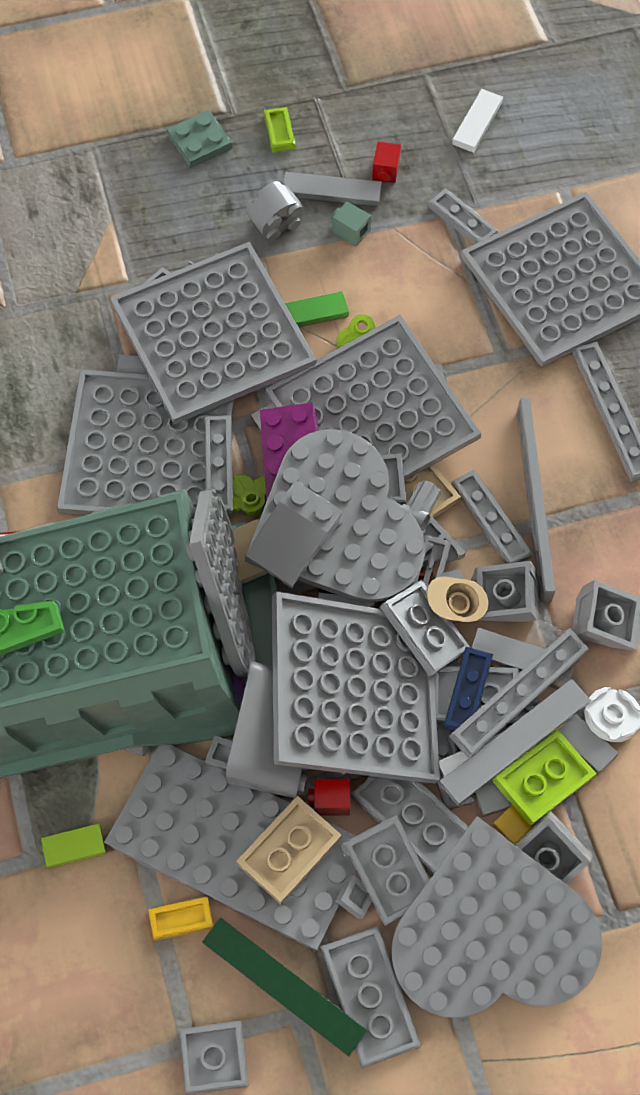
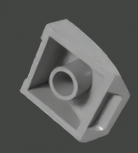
M531 561L475 568L471 581L476 582L484 589L489 602L487 612L479 620L496 622L538 620L540 615L539 579L537 570Z
M593 580L582 587L576 598L575 614L571 629L580 639L609 647L636 651L640 645V597Z

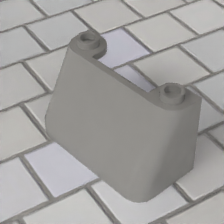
M252 661L226 769L227 784L296 798L298 791L304 792L307 774L302 773L303 768L274 765L273 667Z

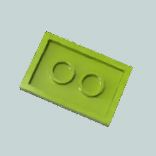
M557 730L496 775L492 782L525 821L532 826L549 811H552L592 780L596 773L560 731Z

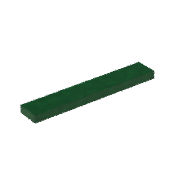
M221 917L202 941L204 945L348 1057H350L368 1030Z

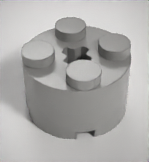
M279 181L268 184L256 193L258 198L254 203L250 200L247 204V215L262 235L270 242L275 241L281 235V232L288 228L289 230H294L301 224L300 217L303 213V205L285 182L283 185Z

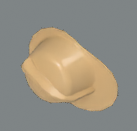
M438 577L432 580L427 588L428 604L432 611L441 618L457 623L474 622L482 618L488 610L487 594L474 581L452 577Z

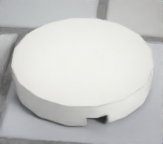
M612 687L596 690L589 697L591 701L584 709L585 721L591 731L609 742H623L630 739L640 728V706L635 698L621 689L617 691L611 689Z

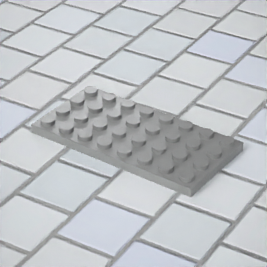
M172 745L157 747L104 841L106 846L206 897L208 896V898L315 952L318 951L340 906L335 900L348 876L355 875L356 869L343 845V842L356 835L328 822L342 835V838L280 905L236 864V861L290 803L268 792L227 784L225 771L205 764V761Z

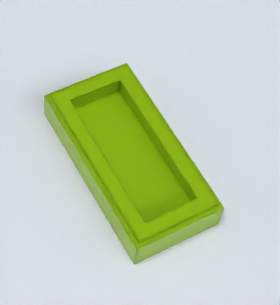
M287 107L264 110L272 153L294 150L295 140Z
M99 823L41 838L46 867L48 869L106 854Z

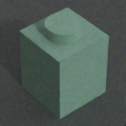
M348 201L341 208H337L332 215V233L356 247L371 230V215Z

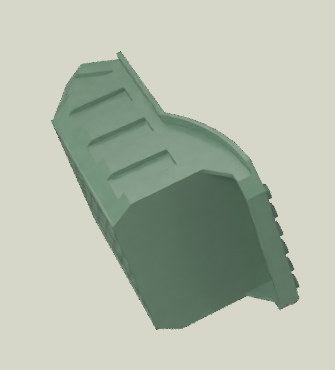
M186 490L0 536V561L4 571L0 573V609H13L18 605L54 601L58 605L65 630L63 633L0 656V779L132 747L213 740L214 736L221 738L234 737L241 705H238L232 667L230 664L225 665L221 649L224 646L222 640H217L214 634L213 622L215 620L213 614H208L205 607L204 597L206 593L204 587L199 588L195 571L198 569L195 561H190L187 554L186 544L190 542L189 531L192 530L191 519L195 517V506ZM239 522L231 524L232 530L242 525H245L246 523ZM268 573L244 583L242 594L250 619L256 662L273 667L272 595L279 592L277 578Z

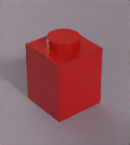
M377 141L372 180L396 183L401 144Z
M314 779V789H308L309 806L314 807V811L320 816H350V779Z

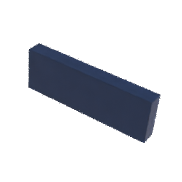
M465 647L443 729L455 731L479 709L493 658L492 653Z

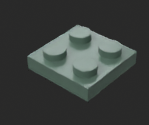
M209 110L167 128L169 138L190 168L232 149L231 140Z

